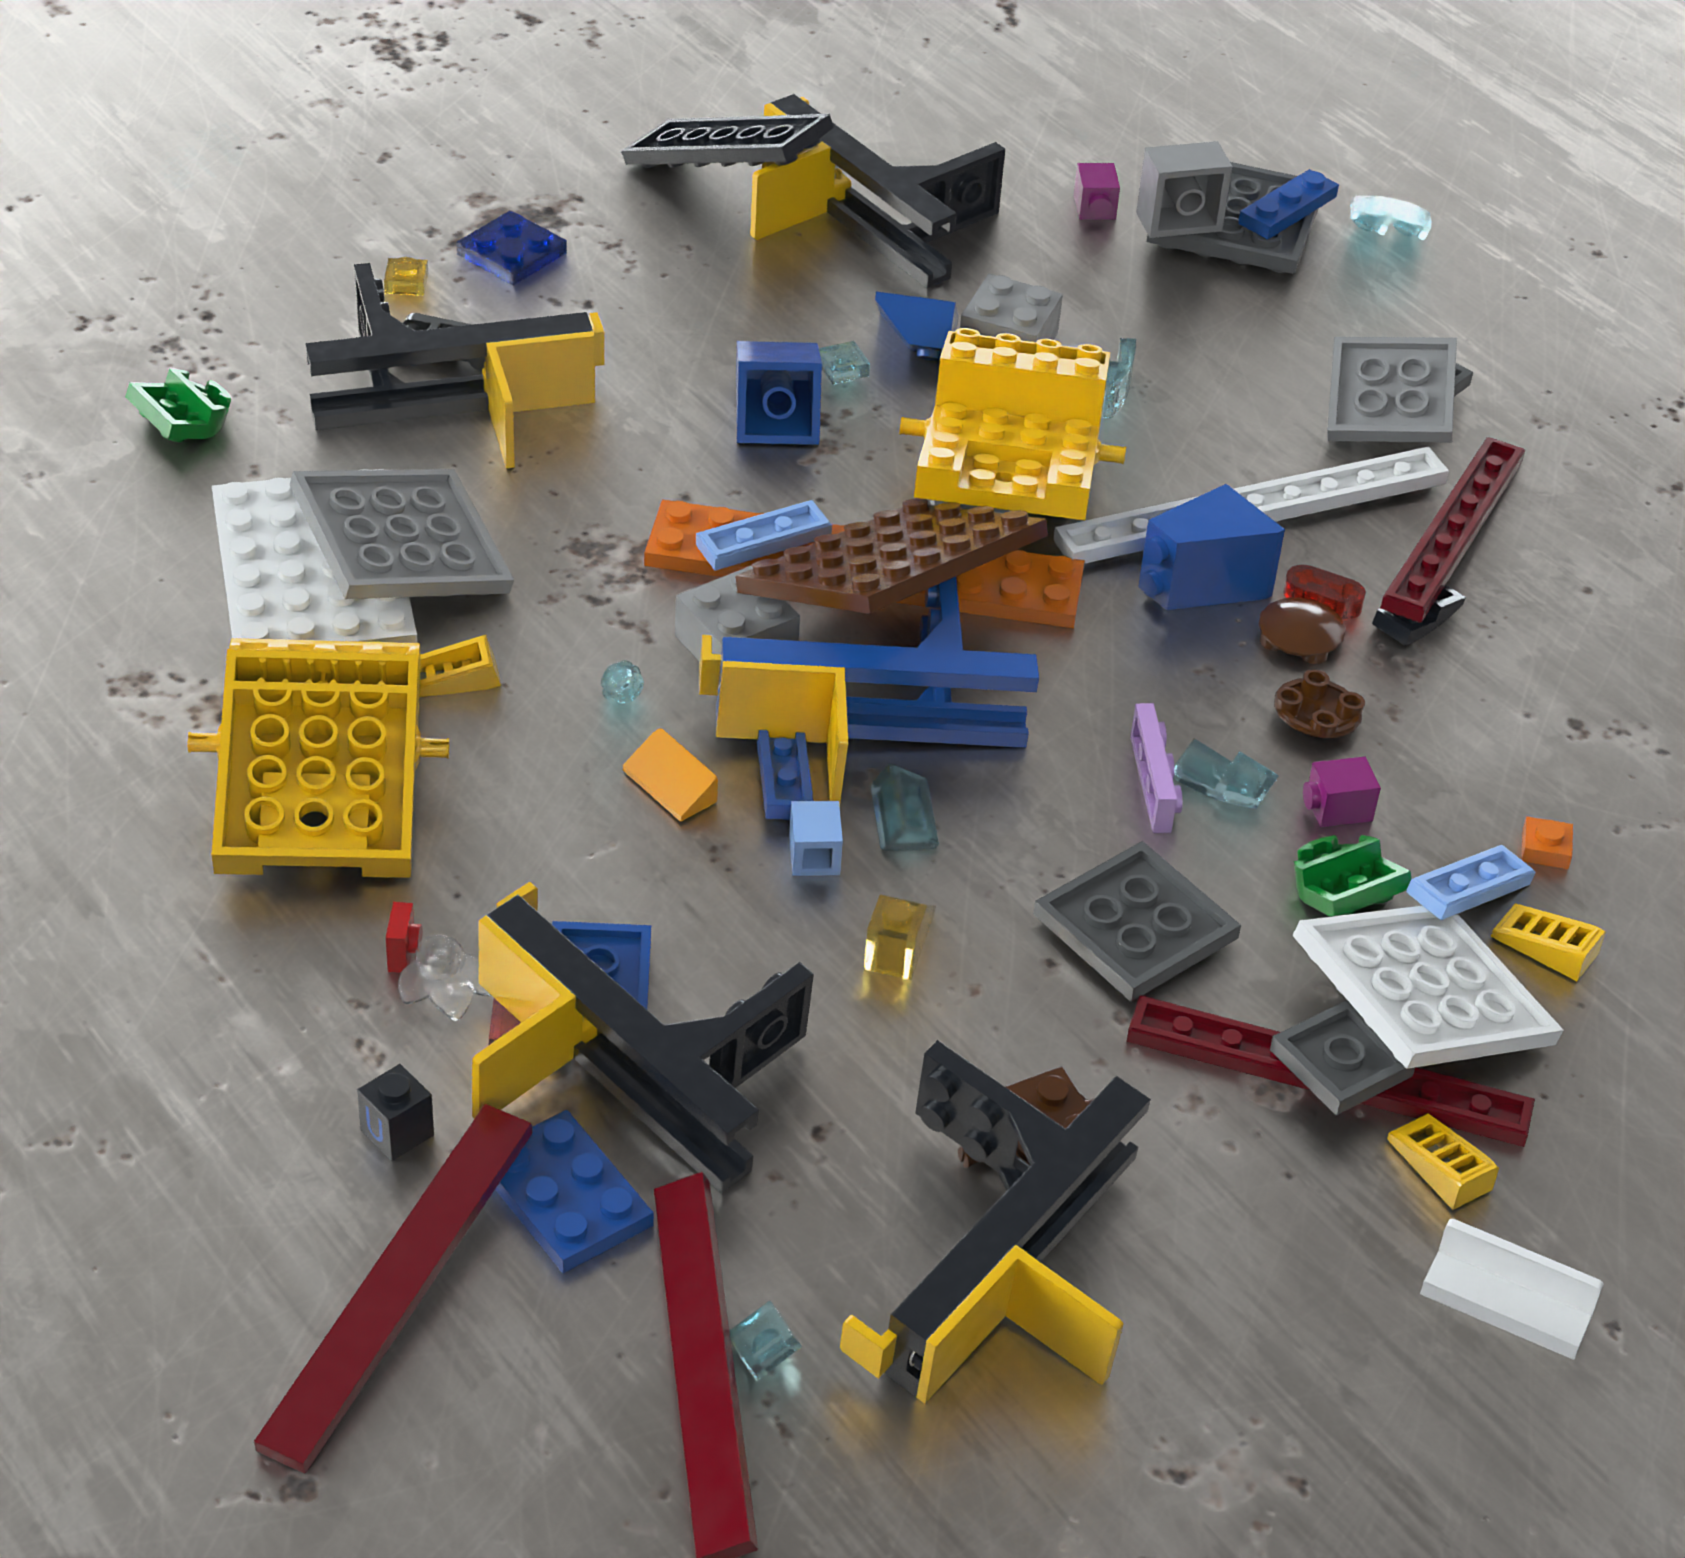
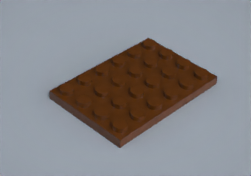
M909 499L902 502V508L897 510L876 512L873 514L874 519L870 521L847 524L841 533L818 536L814 538V544L806 547L788 548L784 550V556L780 558L754 562L752 564L753 569L735 576L737 592L871 614L1048 536L1046 519L1028 517L1027 512L1021 510L995 513L994 508L989 506L963 509L960 503L956 502L931 505L928 504L927 499Z

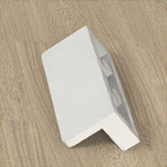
M1449 1219L1438 1253L1423 1282L1420 1294L1574 1360L1590 1324L1604 1283L1597 1278L1456 1219Z

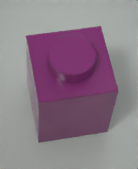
M1077 163L1073 195L1079 220H1116L1120 184L1115 164Z
M1366 756L1319 761L1312 763L1309 782H1305L1303 785V800L1306 808L1313 811L1320 828L1372 822L1381 787Z

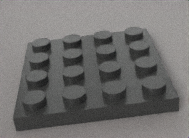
M1230 162L1233 167L1221 232L1149 238L1147 234L1146 242L1157 244L1166 249L1176 248L1195 252L1203 257L1213 256L1232 260L1241 265L1251 264L1269 268L1278 273L1288 272L1295 274L1318 209L1267 240L1238 224L1240 211L1297 176Z

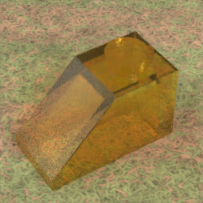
M880 894L867 928L864 969L912 980L935 914L936 905Z

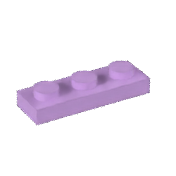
M1154 703L1135 704L1130 738L1153 833H1171L1175 813H1181L1183 800L1180 785L1173 784V754L1166 753L1165 751L1167 741L1166 725L1164 722H1158Z

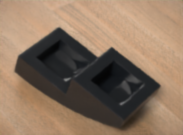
M1445 585L1422 623L1379 608L1376 611L1372 625L1407 646L1426 636L1444 623L1464 604L1466 597Z

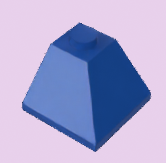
M876 291L875 300L880 314L911 351L917 352L916 357L940 361L948 331L955 332L957 329L959 315L956 302Z

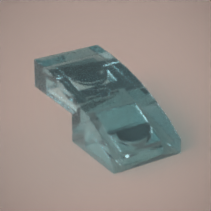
M1120 338L1117 361H1109L1102 410L1103 418H1112L1122 407L1128 396L1136 351V339Z
M1194 738L1174 765L1173 779L1214 799L1238 806L1258 808L1279 775L1240 751L1234 760L1230 761Z

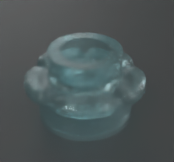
M622 660L610 665L605 670L601 679L602 694L606 699H614L619 704H627L635 700L640 695L644 686V680L639 667L633 665L628 660Z

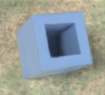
M791 801L789 837L792 876L840 875L843 839L839 801Z

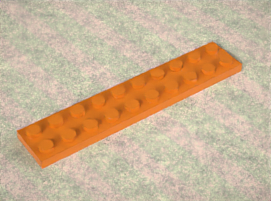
M662 499L644 552V566L723 577L752 566L756 561L780 558L784 556V551L714 570L696 546V533L764 513ZM832 524V534L843 532L845 525ZM811 542V543H808V544H804V545H801V546H805V547H806V546H809V545H811V544H814V542ZM1024 550L1012 551L956 576L959 612L1074 629L1085 560H1072L1066 556H1052L1026 552ZM925 590L896 603L925 607Z

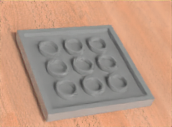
M455 469L293 471L290 487L345 599L510 593L514 578Z

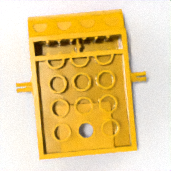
M960 328L955 332L948 331L940 357L936 400L932 417L926 420L902 417L900 422L899 435L924 437L925 440L917 464L914 498L956 502L973 506H989L995 509L1010 511L1021 510L1032 514L1085 521L1094 465L1099 463V461L1121 463L1124 465L1126 446L1101 444L1102 442L1098 439L1111 352L1102 351L1101 347L1091 344H1082L1078 348L1061 346L1059 341L1052 339H1040L1037 342L1022 341L1020 337L1006 333L998 334L996 337L980 335L977 330Z
M231 638L226 655L222 721L218 732H188L187 741L188 753L217 752L218 774L211 853L214 874L263 875L264 865L362 867V877L411 878L415 770L420 763V757L449 759V738H421V733L418 729L421 671L420 643ZM309 812H320L328 818L324 824L317 827H310L301 822V818Z

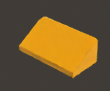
M662 728L653 732L623 764V771L680 822L717 802V776Z

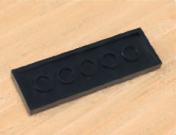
M830 114L668 119L623 149L621 153L626 165L642 164L643 168L654 167L658 164H668V167L673 168L689 163H694L695 167H703L711 163H721V166L727 167L739 162H748L749 166H757L765 162H775L776 165L781 166L795 161L798 158L797 154L802 150L821 143V137L834 129Z

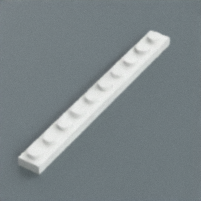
M1424 447L1234 488V490L1277 522L1444 485L1447 482L1449 470L1430 447ZM1196 497L1055 527L1054 542L1064 556L1072 560H1085L1084 564L1144 551L1148 520Z

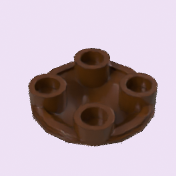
M1300 597L1283 598L1270 603L1261 612L1258 623L1261 631L1259 641L1264 648L1272 651L1281 650L1287 654L1301 656L1304 661L1310 664L1325 662L1328 653L1336 650L1344 641L1346 631L1342 618L1331 607L1316 600Z
M1316 669L1305 671L1303 678H1297L1284 683L1275 693L1274 707L1279 717L1290 727L1306 735L1321 738L1343 737L1354 732L1362 722V713L1365 706V700L1361 695L1349 692L1344 687L1331 682L1325 672Z

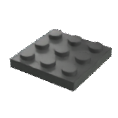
M1143 841L1035 901L1033 913L1131 1002L1237 940L1241 929L1240 923Z

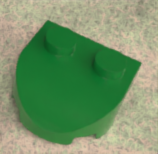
M169 368L165 383L129 382L125 398L139 410L141 416L148 419L160 431L164 438L174 442H183L185 439H208L215 436L222 429L231 403L230 394L213 380H208L206 386L190 381V373L188 371Z
M1335 835L1313 840L1298 849V860L1294 861L1296 888L1299 898L1305 904L1326 914L1328 917L1354 914L1356 910L1371 904L1388 902L1393 899L1394 895L1407 891L1412 879L1410 870L1382 857L1380 839L1361 835L1357 844H1339L1338 838Z

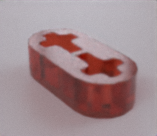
M1306 564L1292 566L1287 571L1283 589L1286 598L1300 597L1316 600L1331 607L1343 620L1353 619L1361 614L1366 594L1365 588L1359 582Z

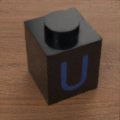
M401 1064L357 1089L360 1130L391 1161L434 1136L432 1094Z

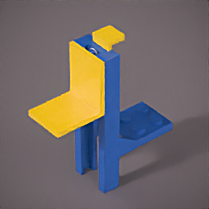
M955 576L925 590V607H930L928 615L921 616L920 641L922 643L917 648L723 637L721 654H712V635H702L699 695L717 696L716 737L758 739L759 730H768L769 738L784 737L795 739L796 732L805 733L806 742L826 743L829 801H839L840 807L848 738L1026 748L1029 736L1028 728H1026L1027 706L954 703L951 699V688L1037 692L1039 683L1037 655L963 650ZM845 682L928 686V688L917 700L846 697Z

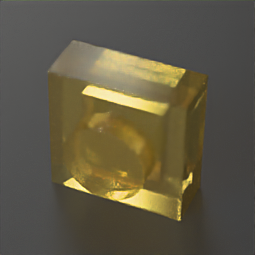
M411 257L388 258L384 277L385 294L424 295L428 277V260Z

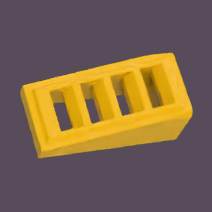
M486 634L421 654L420 673L426 672L427 678L420 680V697L480 691L502 686L496 659ZM444 670V673L437 674L436 671Z
M1515 903L1493 929L1491 937L1578 981L1599 955L1606 931L1588 923ZM1517 922L1525 925L1522 930L1513 928ZM1537 931L1541 933V935L1533 934V932Z
M1429 1113L1388 1133L1387 1140L1452 1210L1493 1190L1499 1167L1486 1154ZM1422 1133H1426L1429 1136L1418 1142L1412 1139ZM1434 1145L1440 1148L1433 1152L1427 1150ZM1448 1157L1451 1161L1445 1163L1442 1159Z

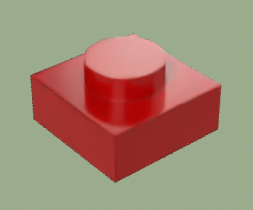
M393 901L385 937L388 972L408 973L412 953L420 954L423 927L422 924L414 923L413 903Z

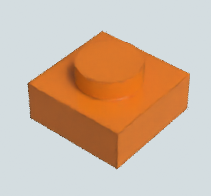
M1526 816L1522 832L1521 860L1527 863L1569 869L1573 851V824Z

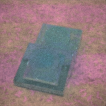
M1354 196L1350 201V217L1363 230H1375L1383 235L1390 223H1393L1395 229L1406 236L1415 235L1424 240L1431 229L1430 212L1416 205L1380 196Z

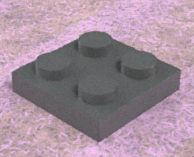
M1348 1000L1274 1035L1270 1051L1335 1115L1411 1078L1415 1068L1406 1069L1394 1057L1392 1051L1374 1030L1365 1023L1363 1017Z

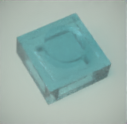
M855 341L819 348L822 370L832 384L846 383L855 379L869 377L870 362Z
M771 1300L730 1330L732 1345L747 1369L757 1380L802 1348L790 1326Z

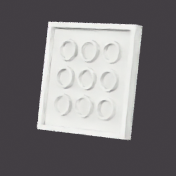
M1424 906L1300 920L1293 934V937L1308 953L1311 960L1321 968L1336 986V989L1345 996L1363 1017L1365 1023L1374 1030L1392 1051L1394 1057L1406 1069L1553 1046L1557 1044L1564 1031L1458 914L1440 920Z

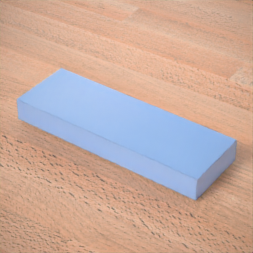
M809 500L696 533V546L712 568L719 570L784 551L788 548L814 542V538L818 536L832 534V524L814 501Z
M1499 845L1411 879L1406 893L1438 919L1443 920L1529 886L1536 872L1506 847Z

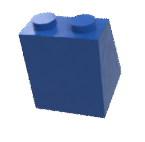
M737 341V443L819 445L822 361L818 343Z
M1224 484L1148 520L1138 587L1165 610L1268 599L1273 595L1285 529L1229 485Z

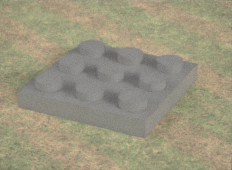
M1334 337L1327 428L1328 441L1452 443L1457 338Z

